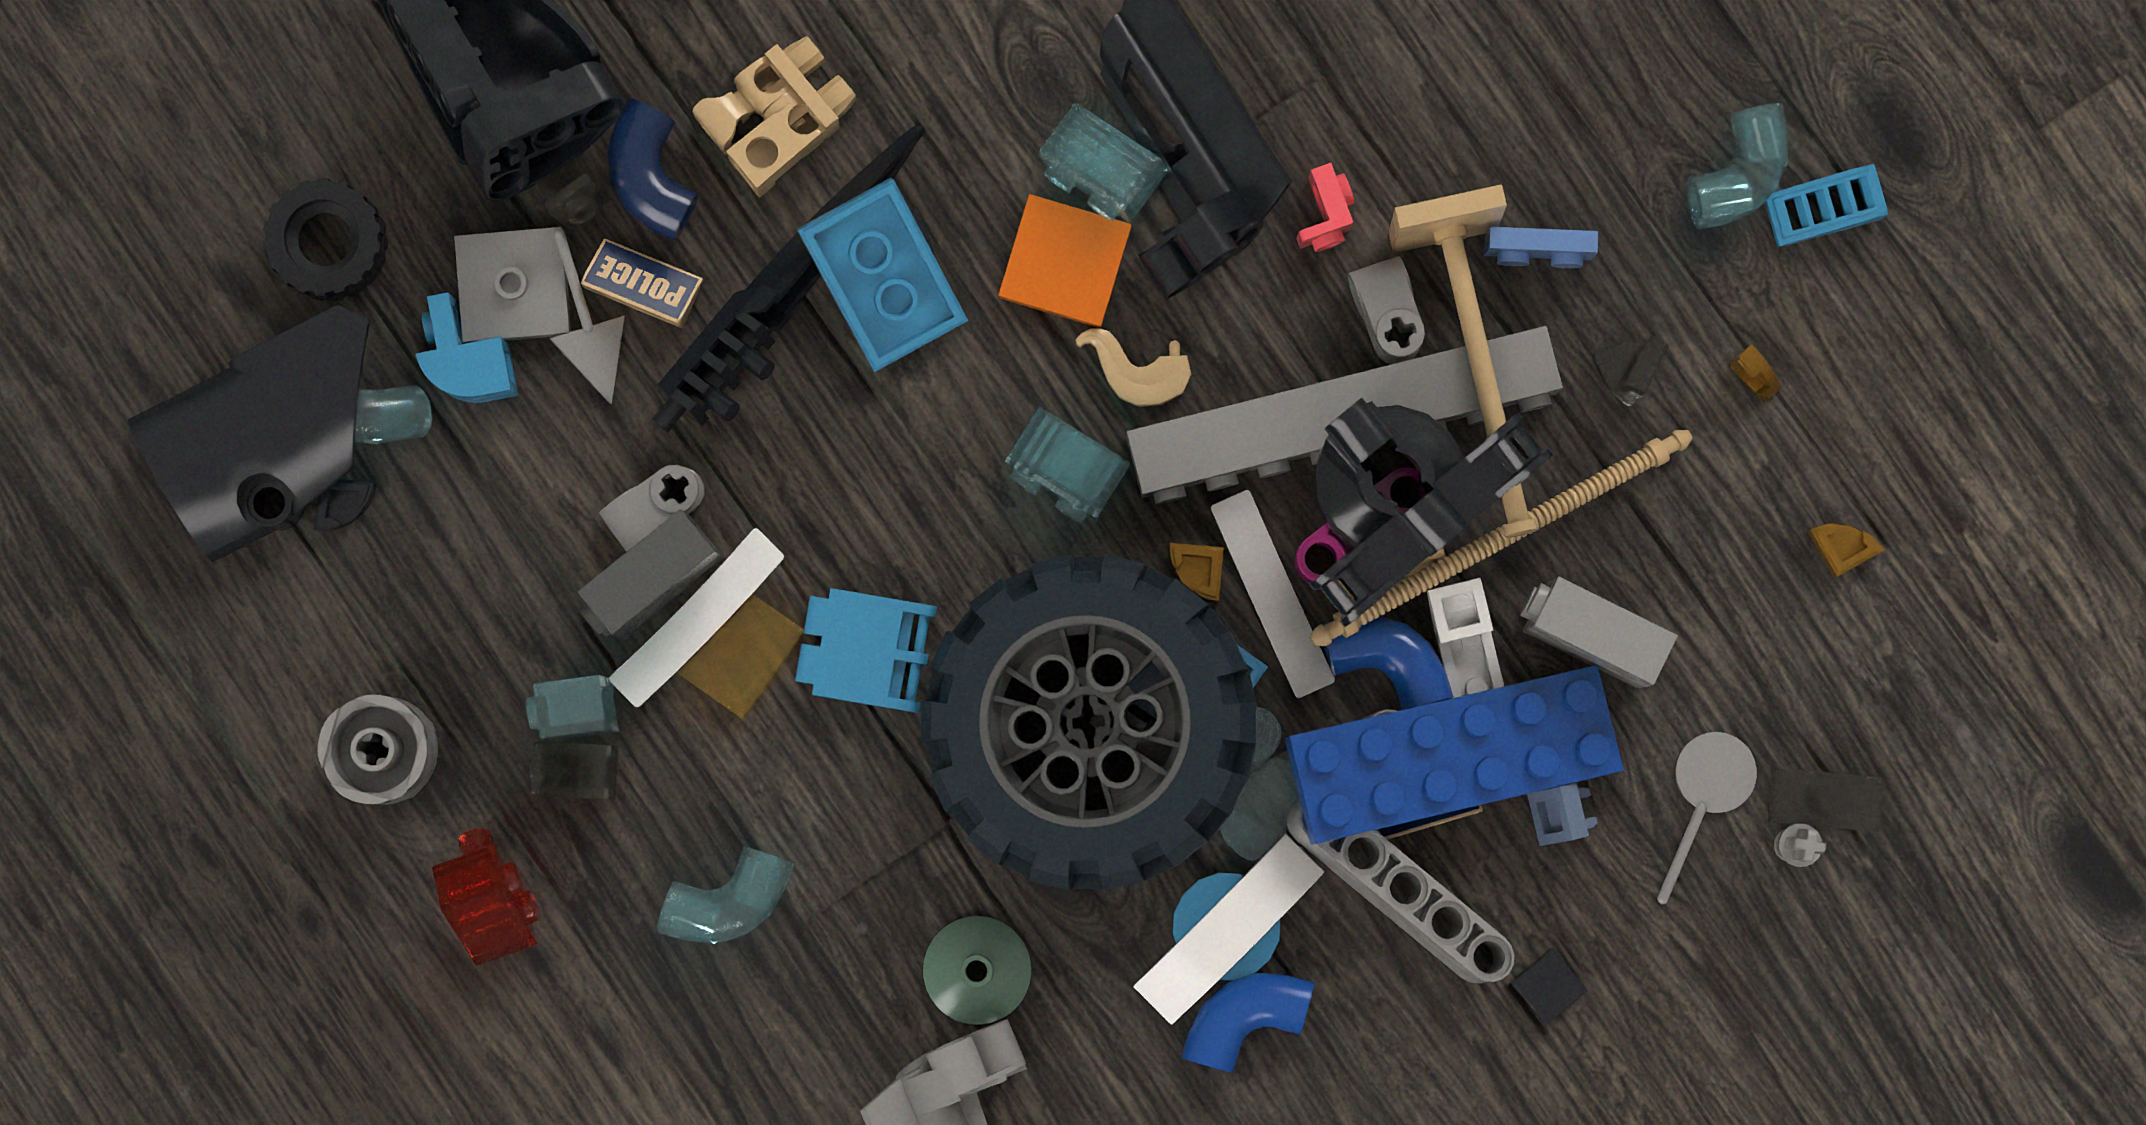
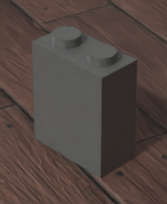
M679 509L578 591V594L586 602L579 610L598 634L603 633L606 637L612 634L625 640L725 558L692 517Z

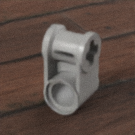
M1400 256L1347 273L1355 305L1365 322L1377 356L1385 363L1391 365L1412 360L1419 352L1425 332L1414 300L1412 285ZM1397 326L1401 334L1410 333L1411 336H1409L1405 348H1400L1397 341L1387 342L1386 339L1392 327Z
M668 465L661 468L638 486L629 489L614 499L599 512V515L627 552L679 509L688 515L696 510L702 503L705 495L704 483L694 470L680 465ZM672 477L679 481L688 480L689 485L684 489L687 497L684 502L673 498L668 500L666 497L671 491L668 481Z

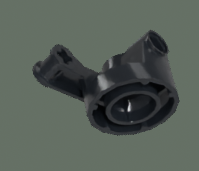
M1360 398L1324 428L1329 435L1321 447L1313 474L1316 507L1329 531L1353 551L1343 556L1314 580L1310 586L1314 591L1321 590L1342 615L1340 622L1344 627L1362 615L1398 581L1427 557H1431L1468 527V524L1512 487L1520 484L1553 456L1549 449L1542 450L1521 425L1523 418L1519 413L1499 427L1465 458L1453 436L1446 428L1427 413L1400 405L1377 407L1372 401L1367 403L1363 398ZM1382 446H1388L1393 450L1391 454L1395 453L1405 456L1414 464L1418 471L1419 486L1422 485L1425 490V496L1404 514H1401L1395 508L1398 505L1396 501L1385 499L1376 491L1373 485L1372 472L1369 470L1366 473L1360 465ZM1338 580H1339V581L1345 586V588L1350 592V594L1354 597V600L1349 596V594H1348V593L1344 590V588L1339 584Z

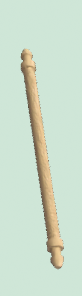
M1675 430L1670 433L1668 438L1662 441L1659 438L1644 444L1642 451L1638 450L1636 454L1633 453L1630 457L1628 456L1624 460L1613 464V466L1607 467V470L1604 469L1601 473L1598 472L1595 476H1591L1589 479L1578 483V486L1575 485L1572 489L1569 488L1566 492H1562L1560 495L1549 499L1548 502L1545 501L1542 505H1538L1537 508L1531 509V512L1528 511L1529 519H1535L1537 529L1539 527L1542 528L1545 524H1550L1551 521H1555L1557 518L1562 517V515L1568 514V511L1571 512L1574 508H1579L1580 505L1590 502L1592 498L1595 499L1598 495L1600 496L1604 492H1608L1609 489L1619 486L1621 482L1624 483L1627 479L1629 480L1633 476H1637L1638 473L1650 469V466L1656 468L1670 460V454L1687 448L1692 440L1691 433L1688 430ZM1503 524L1501 527L1496 528L1495 531L1492 530L1490 534H1485L1484 538L1480 537L1478 541H1472V544L1469 543L1466 547L1463 546L1460 550L1450 553L1448 557L1445 556L1442 560L1440 559L1436 563H1432L1431 566L1425 567V570L1421 569L1419 573H1414L1413 577L1408 576L1407 580L1403 579L1401 583H1396L1395 586L1383 594L1381 599L1348 626L1344 627L1340 622L1342 617L1340 612L1333 614L1334 621L1325 626L1322 624L1317 626L1309 637L1313 646H1327L1332 643L1331 640L1340 635L1347 638L1357 633L1361 624L1366 625L1367 621H1373V618L1376 619L1379 615H1384L1385 611L1389 612L1391 608L1395 609L1397 605L1400 606L1403 602L1409 601V598L1413 599L1415 595L1418 596L1421 592H1426L1427 589L1437 586L1439 582L1442 583L1445 579L1447 580L1451 576H1455L1456 573L1462 572V569H1468V566L1471 567L1474 563L1480 562V559H1486V556L1489 557L1492 553H1497L1498 550L1508 547L1510 544L1515 543L1516 540H1520L1521 537H1526L1527 534L1506 538L1503 526L1506 524Z

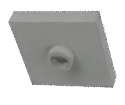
M562 227L454 236L462 342L464 344L496 337H502L505 341L556 337L572 332L568 280L554 237V231L556 229L563 230Z

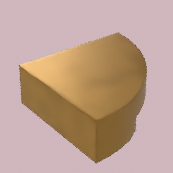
M1753 345L1747 347L1729 363L1731 365L1730 368L1761 401L1767 402L1780 390V383L1776 374Z
M1830 523L1807 531L1834 578L1884 551L1872 535L1849 525Z
M1170 543L1171 563L1181 583L1197 596L1209 601L1219 602L1224 548Z

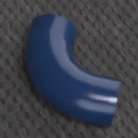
M629 97L625 103L624 111L615 122L607 149L610 183L626 211L649 229L672 241H676L688 223L699 195L670 179L661 166L660 155L663 146L676 122L652 106Z

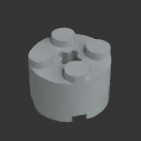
M364 695L347 702L335 710L325 721L318 740V759L331 785L345 798L363 804H394L414 797L431 778L438 758V743L433 723L413 704L399 698L383 695ZM383 737V745L389 748L386 758H379L376 762V755L368 752V748L371 742H380Z

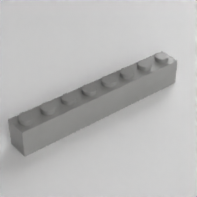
M1547 326L1487 340L1503 408L1519 404L1520 412L1522 413L1552 405L1550 396L1557 394L1563 389ZM1466 346L1127 431L1126 438L1141 497L1143 499L1153 496L1155 504H1162L1187 497L1186 487L1206 483L1207 491L1227 488L1239 484L1238 474L1258 470L1260 478L1282 474L1291 470L1290 461L1309 456L1312 465H1316L1321 447L1329 435L1324 428L1360 398H1363L1367 403L1372 401L1377 407L1400 405L1427 413L1446 429V422L1464 417L1467 418L1469 426L1484 423Z

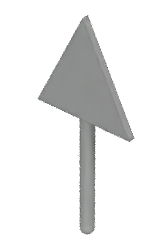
M556 229L554 237L582 329L549 339L599 393L612 404L625 316L593 325L565 233L562 229Z

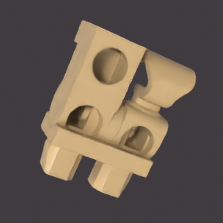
M807 36L789 45L784 50L776 44L765 53V56L749 65L735 77L734 83L737 91L734 94L730 92L721 97L702 99L695 105L692 111L698 123L722 152L728 155L729 162L759 198L776 185L775 181L798 161L815 150L826 138L840 129L839 118L856 101L855 93L839 75L835 76L818 91L808 82L806 77L825 63V58ZM752 114H760L764 121L733 145L731 141L734 137L738 121L740 120L744 123Z

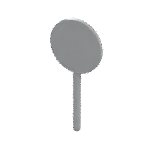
M1710 732L1699 735L1689 741L1678 756L1675 767L1678 788L1683 797L1696 808L1657 897V901L1660 904L1667 903L1705 812L1722 813L1733 810L1743 804L1754 789L1757 778L1755 759L1749 748L1741 740L1730 734Z

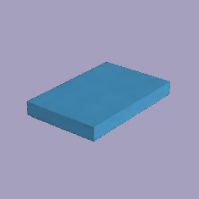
M889 178L796 229L874 372L968 321L894 179Z

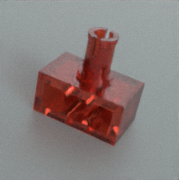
M472 829L463 833L458 840L462 856L432 866L441 911L476 966L537 945L533 923L540 921V913L535 898L530 890L524 891L515 863L512 861L505 864L497 848L493 845L494 840L491 832L486 829Z

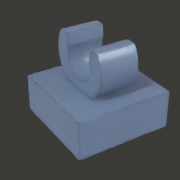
M1577 783L1527 794L1539 846L1589 836L1588 829L1593 828L1598 823L1596 817L1585 818L1580 799L1591 796L1588 788H1578Z

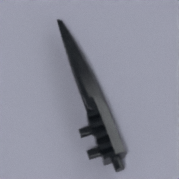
M916 125L906 131L853 177L808 222L889 178L894 179L919 141L925 127ZM798 232L781 248L744 290L735 292L657 384L660 390L669 398L652 417V420L663 430L669 432L683 414H686L703 426L709 419L705 414L708 408L726 421L733 420L740 410V405L726 395L723 390L727 386L733 390L741 383L736 377L739 371L744 367L761 380L767 379L772 374L775 366L774 363L757 350L761 345L769 350L775 343L771 333L783 328L794 315L793 309L821 277Z

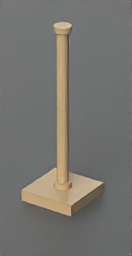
M1502 184L1395 207L1388 232L1393 253L1434 244L1442 245L1487 437L1506 423L1463 240L1467 237L1485 234L1490 227H1499L1507 206ZM1520 483L1501 496L1508 524L1503 526L1506 538L1522 536L1538 530L1535 519H1529Z

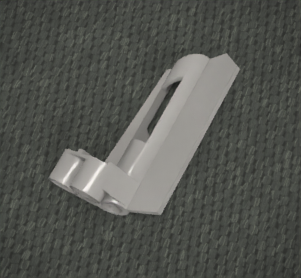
M1008 1019L1001 1020L937 1047L935 1050L929 1051L913 1060L897 1074L895 1081L860 1110L865 1124L987 1125L977 1091L1007 1080L1006 1077L1027 1069L1025 1059Z

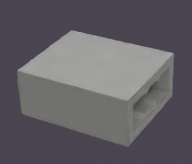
M1557 577L1545 585L1540 583L1538 588L1534 587L1520 613V616L1528 619L1522 632L1591 666L1598 665L1599 670L1637 689L1655 684L1678 635L1561 577Z

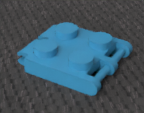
M830 588L829 599L810 596L804 634L822 637L821 645L819 647L801 644L795 681L814 684L812 695L919 713L921 702H916L922 665L928 664L929 654H924L930 617L936 618L937 607ZM919 615L914 650L908 651L913 631L914 616ZM906 662H909L911 667L904 700L900 699Z

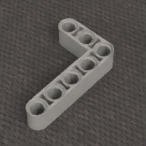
M1382 710L1362 719L1396 712V710ZM1299 798L1292 805L1287 816V826L1292 837L1458 976L1470 983H1488L1501 980L1510 973L1514 965V952L1512 945L1507 939L1380 833L1372 830L1310 845ZM1354 840L1362 842L1367 847L1369 853L1368 863L1363 869L1353 866L1348 857V848ZM1397 874L1404 877L1410 886V896L1404 904L1397 902L1390 892V883ZM1438 909L1445 911L1450 916L1452 922L1451 931L1444 939L1439 937L1432 927V917ZM1481 943L1486 945L1493 955V964L1486 973L1480 971L1474 962V952Z

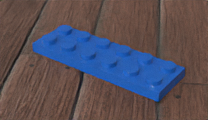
M1598 665L1285 738L1310 845L1624 771Z

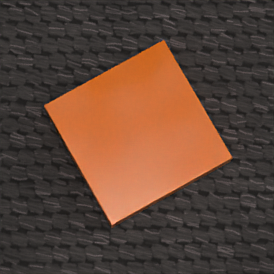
M1029 194L998 297L1101 328L1132 224Z

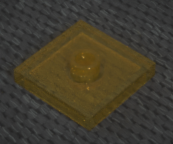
M752 594L676 673L744 719L804 634V629Z

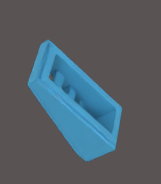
M1874 164L1850 169L1763 196L1777 248L1880 221L1888 215ZM1855 183L1859 185L1865 210L1859 212L1851 184ZM1836 188L1845 215L1836 218L1829 190ZM1814 194L1823 221L1818 224H1814L1807 196ZM1791 200L1795 202L1802 227L1794 231L1792 230L1785 202Z

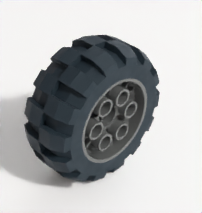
M1071 554L1031 563V568L1006 580L1000 578L969 603L971 608L952 632L946 631L929 668L933 669L926 701L921 700V742L926 743L932 771L928 776L945 812H950L968 835L967 840L997 865H1004L1029 877V881L1067 890H1108L1144 882L1180 865L1181 862L1201 846L1208 843L1233 812L1232 809L1246 781L1249 779L1257 745V703L1249 667H1247L1239 651L1234 636L1212 608L1179 580L1154 570L1145 563L1106 554L1105 557H1074ZM1089 636L1086 667L1076 669L1069 639ZM1105 656H1116L1124 666L1123 678L1114 686L1104 687L1095 678V666ZM1059 661L1066 666L1069 672V680L1063 690L1057 693H1049L1042 687L1040 674L1046 664ZM1153 662L1165 680L1135 694L1128 685ZM1017 679L1041 695L1036 706L1009 699ZM1088 696L1094 714L1104 716L1105 725L1096 728L1093 749L1091 747V739H1088L1087 731L1077 729L1076 719L1085 717V708H1087L1086 698ZM1101 699H1103L1107 704L1103 705ZM1074 700L1075 705L1071 709L1067 708L1066 706ZM1139 700L1151 702L1157 712V720L1154 726L1144 732L1133 730L1127 720L1129 707ZM1037 712L1045 719L1046 733L1039 742L1028 744L1019 736L1018 723L1026 713ZM1062 715L1067 717L1066 725L1068 732L1065 735L1061 726ZM1140 739L1172 746L1169 758L1163 768L1135 750L1140 743ZM1076 740L1079 742V747L1071 743ZM1041 750L1046 759L1026 780L1015 762ZM1122 750L1132 757L1134 772L1127 781L1117 783L1107 776L1105 762L1111 753ZM1064 756L1073 759L1079 768L1078 780L1073 786L1066 789L1056 786L1050 777L1051 765L1055 760ZM1098 776L1108 808L1086 810L1088 777Z

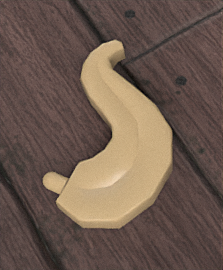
M1092 328L1082 332L1076 338V345L1079 348L1085 344H1091L1096 348L1103 372L1110 387L1119 399L1137 407L1160 406L1183 395L1191 377L1187 355L1180 356V344L1178 341L1173 340L1170 342L1169 356H1159L1153 363L1147 366L1136 367L1130 363L1119 342L1110 331Z

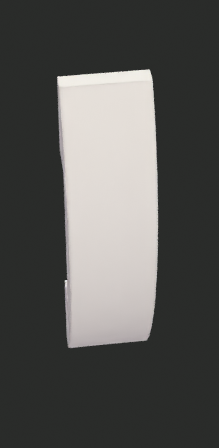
M1481 578L1427 590L1439 656L1446 670L1454 698L1504 687L1491 634L1493 627Z
M1286 833L1133 987L1172 1025L1267 933L1325 871Z

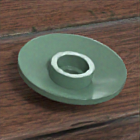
M986 916L964 917L945 926L930 943L923 965L924 982L934 1004L950 1018L967 1024H988L1010 1014L1023 1000L1031 979L1030 956L1021 937L1007 924ZM978 960L986 965L987 976L983 980L973 981L967 976L966 968L970 962Z

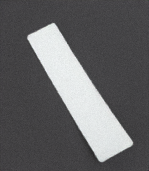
M1245 490L1212 505V513L1295 696L1301 698L1334 683L1335 678L1320 646H1313L1309 637L1313 631L1272 543L1251 492Z
M753 529L696 593L609 677L610 682L635 707H640L753 594L783 560V553L759 529Z

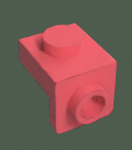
M1331 163L1311 169L1308 181L1324 222L1299 231L1296 239L1300 249L1313 245L1315 252L1337 246L1345 241L1343 233L1349 232L1353 225V220L1347 207L1354 204V197L1349 182L1344 173L1336 176Z

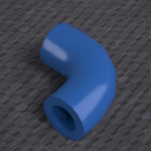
M1379 615L1378 618H1373V621H1367L1366 625L1361 624L1357 633L1347 638L1340 635L1331 640V644L1323 646L1334 676L1362 668H1374L1385 673L1395 687L1401 710L1454 698L1446 670L1432 644L1407 623Z
M1255 973L1227 982L1203 1002L1188 1031L1181 1058L1234 1073L1240 1047L1245 1037L1253 1030L1269 1027L1301 1035L1315 983L1290 975Z

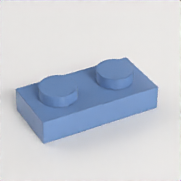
M1490 227L1484 239V256L1497 257V264L1503 266L1529 265L1530 258L1551 259L1552 267L1581 268L1583 267V260H1591L1598 253V231Z

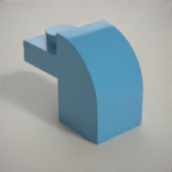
M449 293L428 296L429 312L422 313L423 329L428 344L436 343L437 349L416 353L417 361L425 376L448 395L465 402L481 403L518 396L509 343L502 337H496L464 344L462 342L461 319L457 299Z

